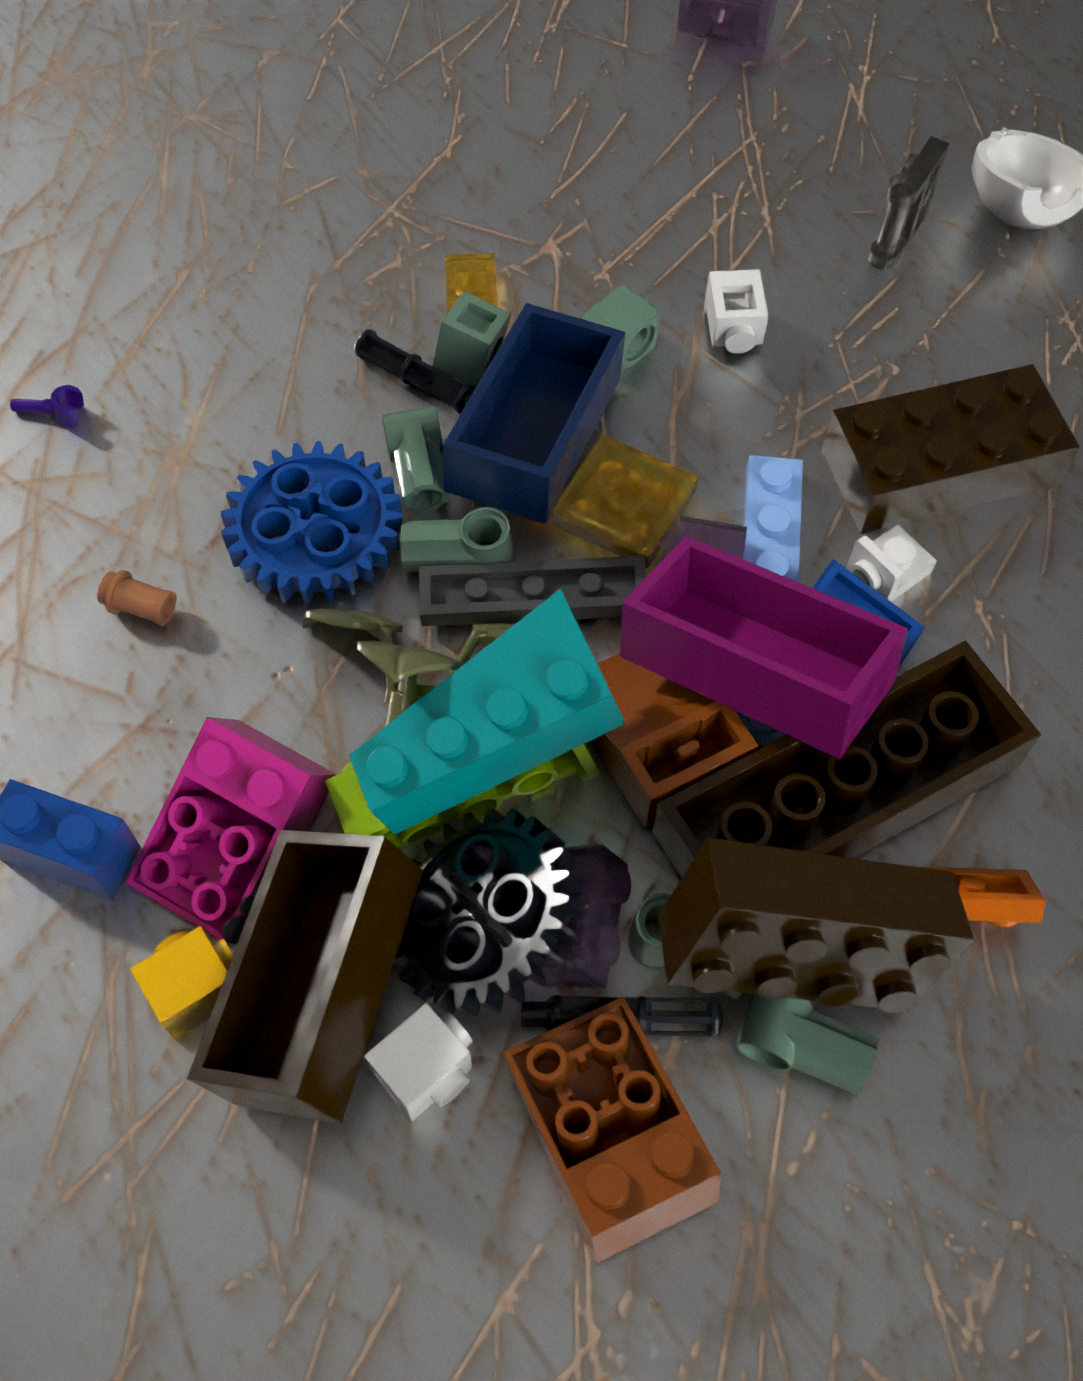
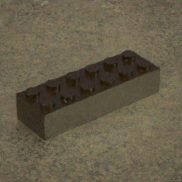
M965 640L897 676L893 686L840 759L794 737L785 735L659 802L653 834L681 877L684 876L707 838L856 858L1017 768L1042 734Z

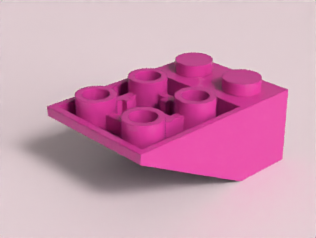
M206 717L125 883L194 925L201 926L204 931L219 940H222L225 921L233 917H243L240 911L241 901L245 897L257 893L280 830L309 832L329 794L325 780L337 774L240 720Z

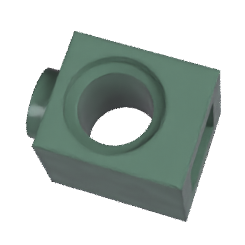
M624 284L620 285L579 316L580 319L625 332L621 374L656 348L660 312L655 309L648 299L640 297Z
M464 291L441 323L432 367L465 384L477 387L505 339L511 313Z

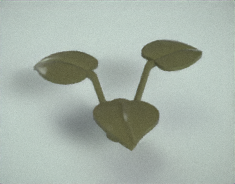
M340 609L307 610L302 624L303 629L320 622L338 627L362 629L381 640V642L358 641L356 649L386 674L387 693L385 702L389 703L386 725L435 688V685L432 683L417 680L418 673L451 670L448 675L450 676L469 661L479 644L493 642L515 625L502 623L473 624L472 632L457 660L430 650L406 649L395 645L392 631L402 632L403 625L368 612Z

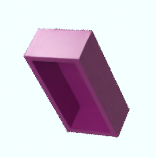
M685 536L622 603L620 657L840 759L895 683L908 628Z

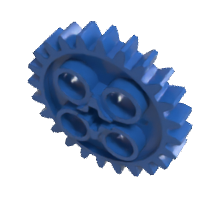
M316 441L312 452L304 454L301 446L298 443H294L291 457L285 458L275 449L272 451L273 464L270 466L257 460L252 462L256 475L254 478L246 475L237 476L241 492L232 491L226 494L230 509L221 511V518L225 529L221 530V534L233 567H240L246 583L256 579L260 593L263 595L269 593L277 586L282 602L286 603L293 593L298 591L302 594L304 604L310 605L314 593L322 591L327 602L333 603L335 588L342 587L349 595H356L354 580L360 578L369 584H373L375 578L372 566L388 569L390 567L388 551L394 552L400 549L398 533H401V525H403L400 494H395L392 477H382L381 464L379 462L366 466L364 452L362 451L356 452L347 459L343 444L339 443L331 454L324 453L321 441ZM282 536L281 538L272 539L273 537ZM331 548H335V549H336L335 551H331V552H323V551H325V550H327V549H331Z

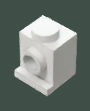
M760 269L709 272L704 312L708 318L712 347L725 346L729 352L744 353L751 350L755 345L763 344L768 311ZM745 293V298L724 299L723 294Z

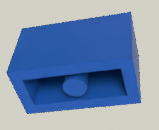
M9 779L0 795L1 861L113 901L141 848L124 819Z

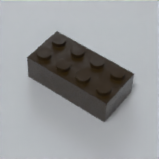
M1034 364L834 409L821 450L859 533L864 534L893 527L897 524L901 525L1058 487L1080 446Z
M280 830L187 1080L234 1105L342 1124L423 870L385 836Z
M707 838L658 915L668 985L695 987L697 990L705 993L731 991L758 994L761 998L768 1000L794 998L819 1001L826 1006L848 1004L875 1007L887 1013L910 1011L975 940L953 872Z

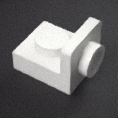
M897 524L874 541L868 536H863L857 540L846 569L892 602L932 573L937 560Z

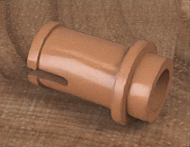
M120 570L117 573L112 571L106 573L100 582L97 592L98 602L105 605V609L109 613L118 614L120 611L153 621L160 626H165L170 621L177 601L176 593L132 579V574L126 570Z

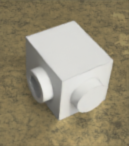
M426 1002L366 1053L364 1059L370 1073L411 1121H414L434 1102L439 1107H443L457 1097L468 1085L470 1079L466 1074L472 1069V1062L467 1047L473 1041L465 1028L450 1012H446L439 1017Z

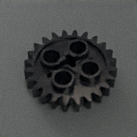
M491 807L488 808L483 822L472 813H466L463 821V830L459 832L450 824H444V841L437 845L433 841L426 839L423 844L428 856L423 862L411 859L423 870V874L394 963L403 968L398 977L402 982L414 988L413 994L445 1012H450L452 1015L459 1009L470 1017H477L481 1005L495 1014L501 1013L504 994H507L519 1003L524 1002L525 989L523 983L531 979L535 983L544 986L547 981L541 966L545 961L560 965L565 961L562 955L555 949L558 940L568 941L576 939L577 934L565 925V919L583 913V907L569 897V895L583 887V882L570 872L577 864V861L564 849L566 843L533 815L526 819L516 809L511 808L504 817ZM457 875L465 886L478 895L477 900L482 908L500 923L511 936L512 943L510 946H507L500 933L487 925L488 919L482 910L455 884Z

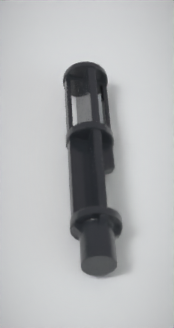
M372 329L364 330L356 339L354 351L358 358L369 359L399 376L401 382L405 384L411 383L451 405L458 414L462 413L476 389L475 386L471 384L465 385L423 362L419 355L415 353L409 354L378 337L377 333Z
M550 996L547 1001H524L521 1003V1028H546L550 1031L621 997ZM624 997L645 1035L716 1037L721 1032L723 1026V1009L719 1000L715 997ZM652 1002L707 1003V1011L652 1010ZM652 1023H706V1031H652Z

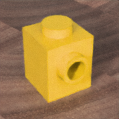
M199 926L191 932L181 931L167 937L157 945L153 955L130 968L159 1022L174 1040L210 1018L233 953L224 938L212 945L202 927Z

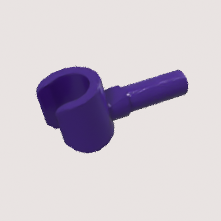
M72 385L59 386L52 392L51 399L13 398L10 401V408L13 412L54 415L56 422L65 428L73 427L78 423L79 415L76 408L84 406L82 392Z

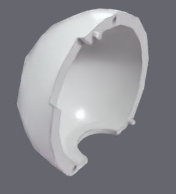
M1003 127L1002 131L991 132L990 137L978 143L971 169L975 188L981 204L1006 225L1021 229H1041L1057 226L1074 217L1083 209V155L1075 149L1052 138L1032 132L1007 130L1005 127Z

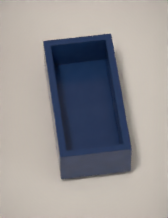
M525 303L443 443L444 492L547 524L620 380L625 332Z

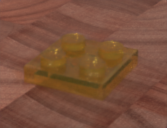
M602 434L561 495L551 515L550 524L618 556H644L645 567L648 569L695 494L699 477Z

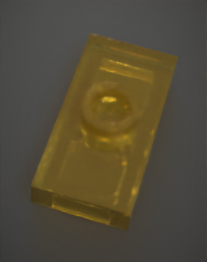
M494 253L445 255L447 314L464 291L498 307Z

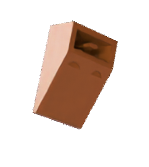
M620 653L597 664L626 724L591 740L645 829L654 825L659 802L757 751L758 744L735 710L620 657Z
M624 996L503 1052L566 1203L595 1264L719 1202L721 1172Z

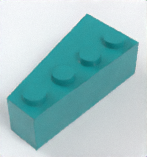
M560 588L349 754V758L370 812L394 834H397L626 723Z

